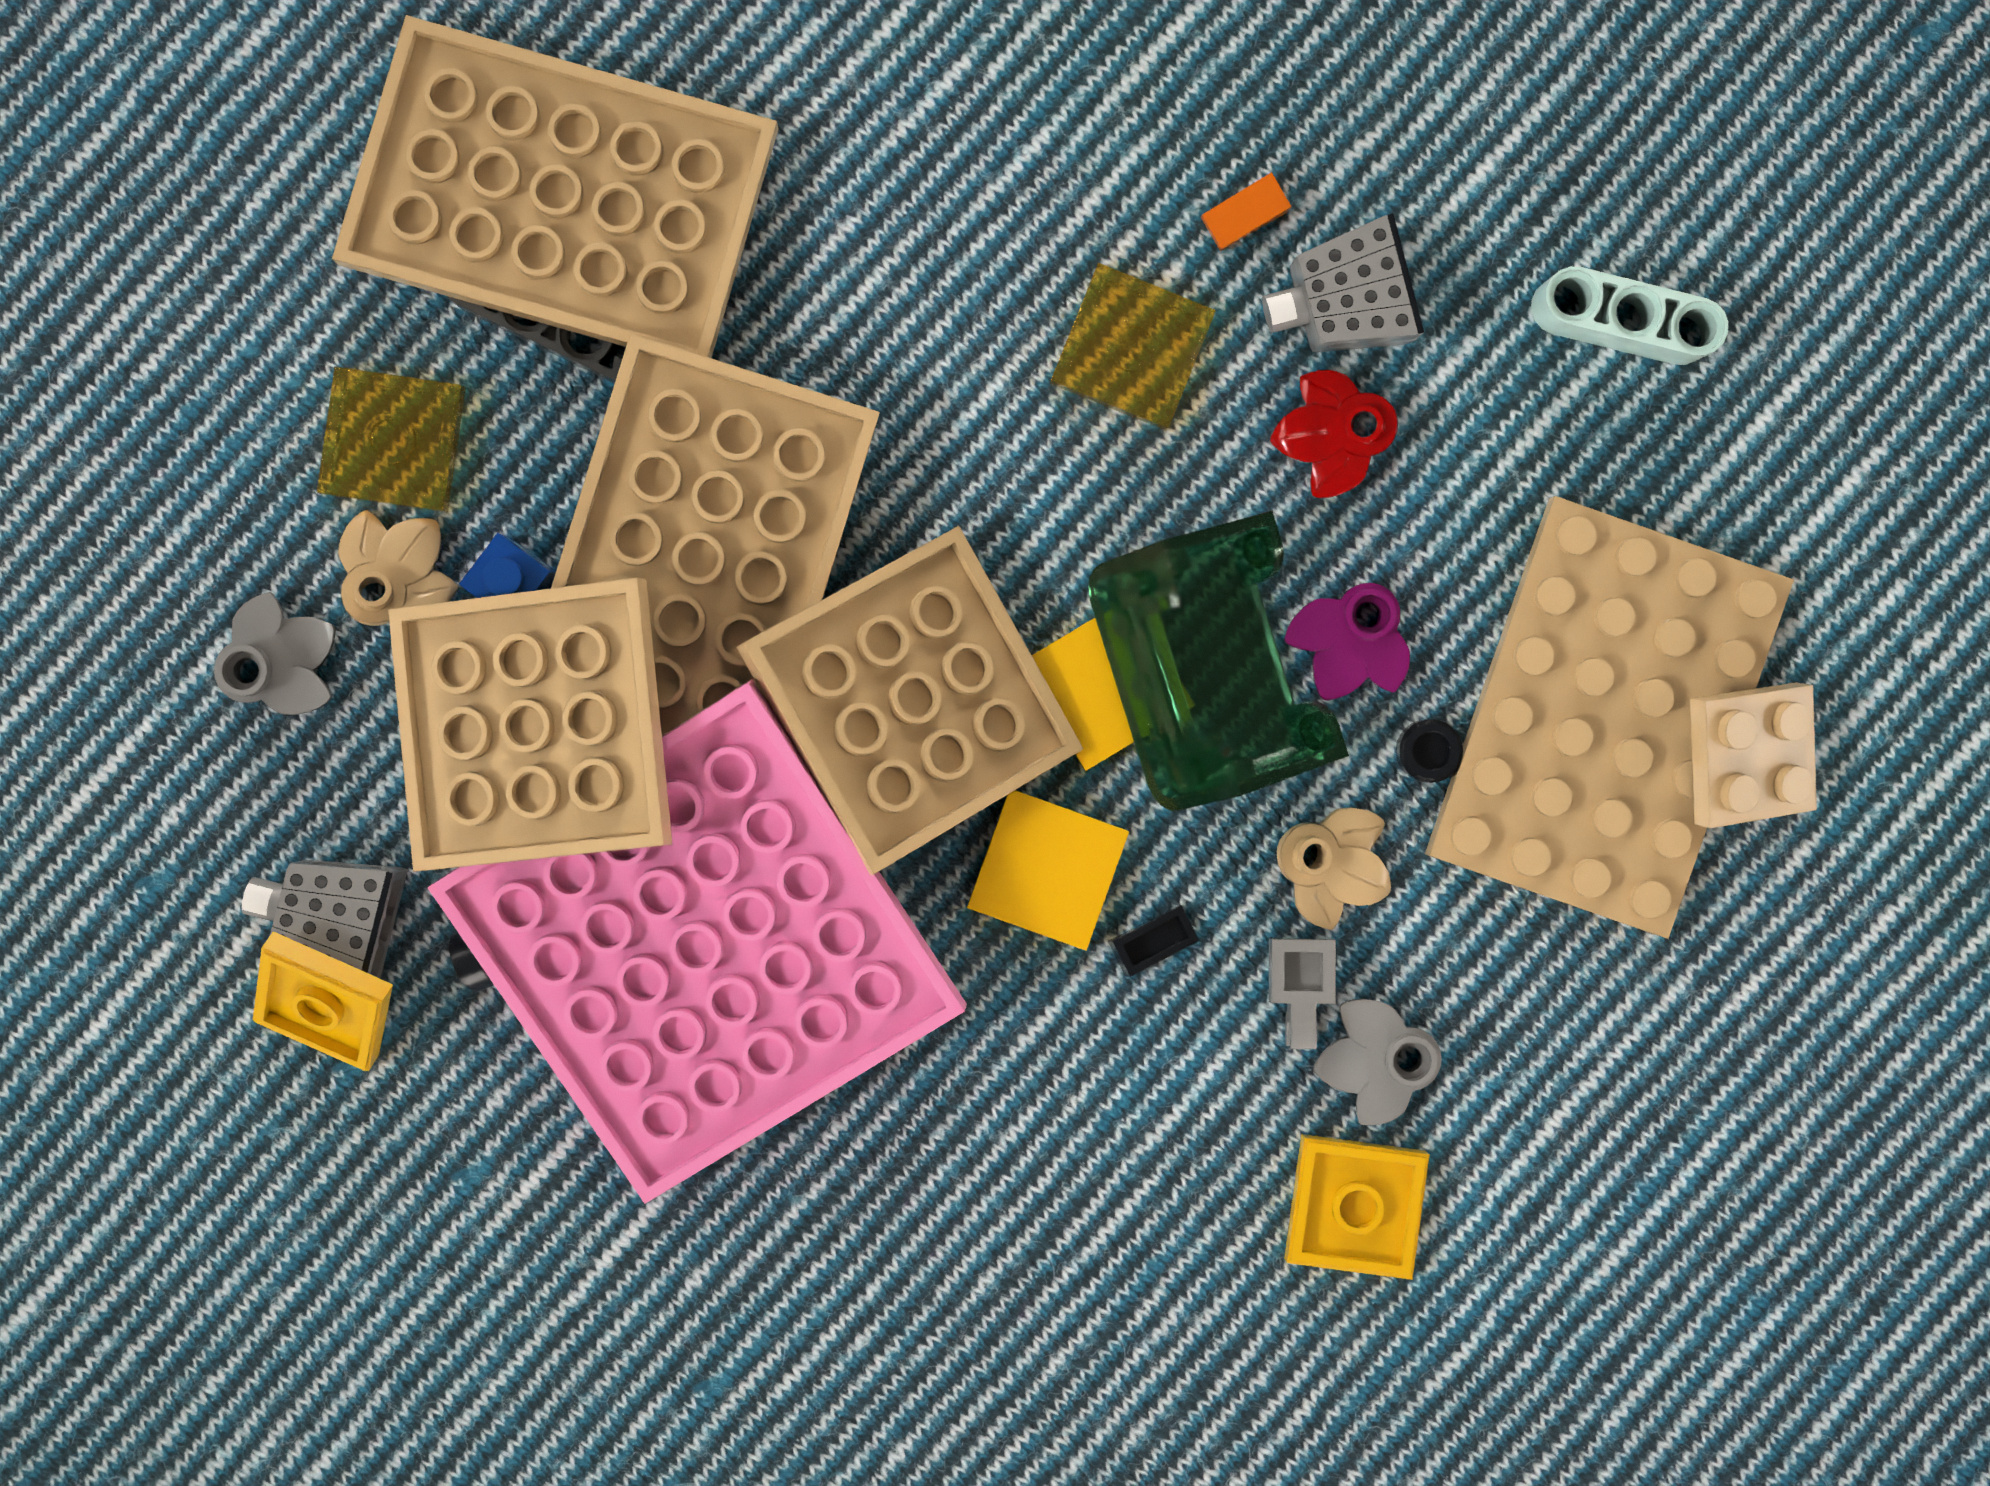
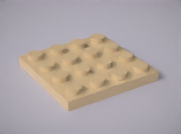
M960 526L736 647L765 699L852 840L870 876L1083 750L1080 741Z
M629 578L388 609L413 872L673 845L646 579Z

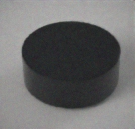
M1424 719L1411 723L1402 731L1396 744V758L1399 766L1409 777L1421 782L1434 783L1447 779L1457 770L1463 756L1462 742L1455 729L1449 724L1435 719Z
M453 933L449 941V953L454 969L466 987L475 992H480L493 986L494 984L459 933Z

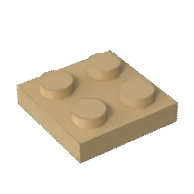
M1796 682L1690 698L1695 825L1711 829L1817 810L1813 685Z

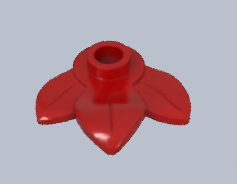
M1318 370L1300 376V390L1306 405L1294 409L1282 418L1275 427L1270 437V442L1276 449L1288 457L1302 462H1313L1310 481L1312 495L1316 498H1330L1350 491L1363 482L1369 469L1371 456L1382 453L1393 443L1398 432V417L1394 407L1388 400L1378 394L1361 393L1347 375L1333 370ZM1363 412L1372 413L1377 421L1375 431L1367 437L1359 436L1354 430V420Z

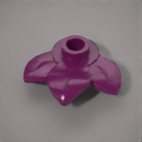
M1363 583L1347 590L1341 599L1320 598L1313 600L1294 616L1286 630L1284 638L1286 644L1297 649L1315 652L1312 660L1313 679L1319 696L1326 701L1350 694L1361 686L1367 678L1386 691L1396 692L1409 669L1410 651L1406 642L1397 631L1401 616L1399 603L1390 590L1379 584ZM1363 603L1372 604L1378 612V619L1371 627H1364L1357 620V609Z

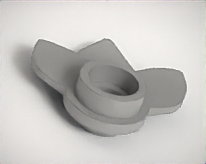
M272 592L258 595L244 603L233 617L232 642L221 650L215 661L214 676L220 690L232 700L244 703L262 700L271 709L280 714L298 715L319 709L332 699V694L315 670L322 666L332 650L336 634L335 627L329 622L314 617L284 619L280 603ZM248 659L254 660L259 668L258 677L251 683L245 682L240 675V667Z
M1352 999L1339 1006L1341 1021L1348 1036L1339 1038L1321 1053L1314 1065V1073L1335 1089L1357 1094L1356 1115L1360 1125L1389 1123L1405 1112L1413 1091L1428 1086L1436 1078L1441 1067V1051L1437 1042L1430 1034L1416 1027H1406L1392 1006L1377 1000ZM1405 1047H1414L1419 1054L1416 1065L1409 1069L1399 1067L1397 1062L1399 1052Z

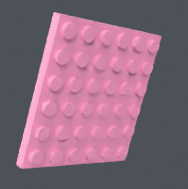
M753 679L662 736L673 845L457 867L428 887L437 903L644 1204L962 1014L967 1006V1003L880 871L870 876L852 840Z

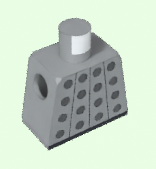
M1393 213L1382 216L1298 255L1290 265L1294 288L1262 296L1264 315L1270 332L1275 333L1304 325L1312 352L1405 345L1413 343L1424 333Z
M317 860L292 862L286 870L283 884L257 877L251 878L244 892L242 913L273 921L271 933L274 931L381 978L408 869L394 866Z

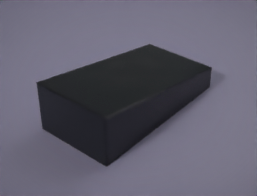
M1179 905L1109 940L1108 943L1124 975L1131 977L1198 942L1199 939L1182 905Z

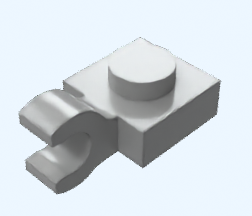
M1269 939V1002L1287 1004L1285 1044L1290 1046L1291 1049H1316V1004H1336V940Z

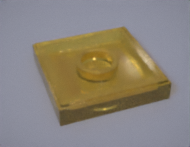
M1098 263L1050 384L1167 431L1216 310Z
M335 366L317 493L448 513L466 388L460 384Z

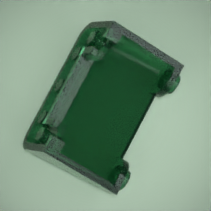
M1273 511L1159 541L1099 564L1093 569L1089 577L1088 592L1090 603L1147 785L1156 801L1168 810L1179 811L1242 796L1349 756L1340 725L1334 713L1326 705L1318 701H1305L1294 704L1257 584L1276 576L1283 565V544Z

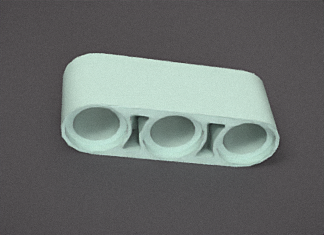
M1570 266L1558 271L1536 289L1531 301V312L1535 322L1541 329L1551 334L1674 365H1686L1715 352L1724 343L1728 334V320L1725 311L1714 301L1584 267ZM1556 287H1566L1577 295L1579 311L1576 316L1567 315L1556 306L1554 301ZM1619 302H1627L1638 311L1640 326L1637 331H1630L1619 323L1616 315ZM1682 317L1695 321L1699 326L1701 341L1698 347L1687 344L1681 338L1679 322Z

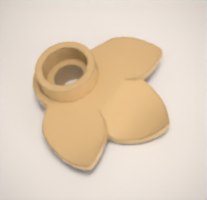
M368 510L360 512L350 521L340 539L338 554L347 572V576L341 586V600L345 610L354 620L364 625L379 626L389 623L388 609L451 601L458 590V585L442 572L433 570L441 550L439 523L433 519L414 518L397 523L387 531L380 520ZM371 583H378L385 587L384 595L376 601H368L362 597L363 589Z
M1352 807L1338 808L1332 811L1320 824L1311 822L1300 823L1291 827L1282 836L1277 846L1278 866L1282 874L1294 883L1295 906L1307 921L1324 929L1333 930L1339 922L1344 903L1356 906L1372 905L1389 895L1391 891L1389 872L1379 856L1370 851L1385 825L1384 820L1380 816L1365 809ZM1315 844L1318 851L1316 860L1312 865L1306 866L1303 859L1304 852L1307 847Z

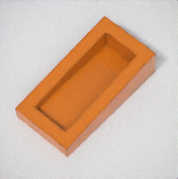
M1271 172L1202 214L1201 219L1217 247L1222 251L1286 214L1292 206Z

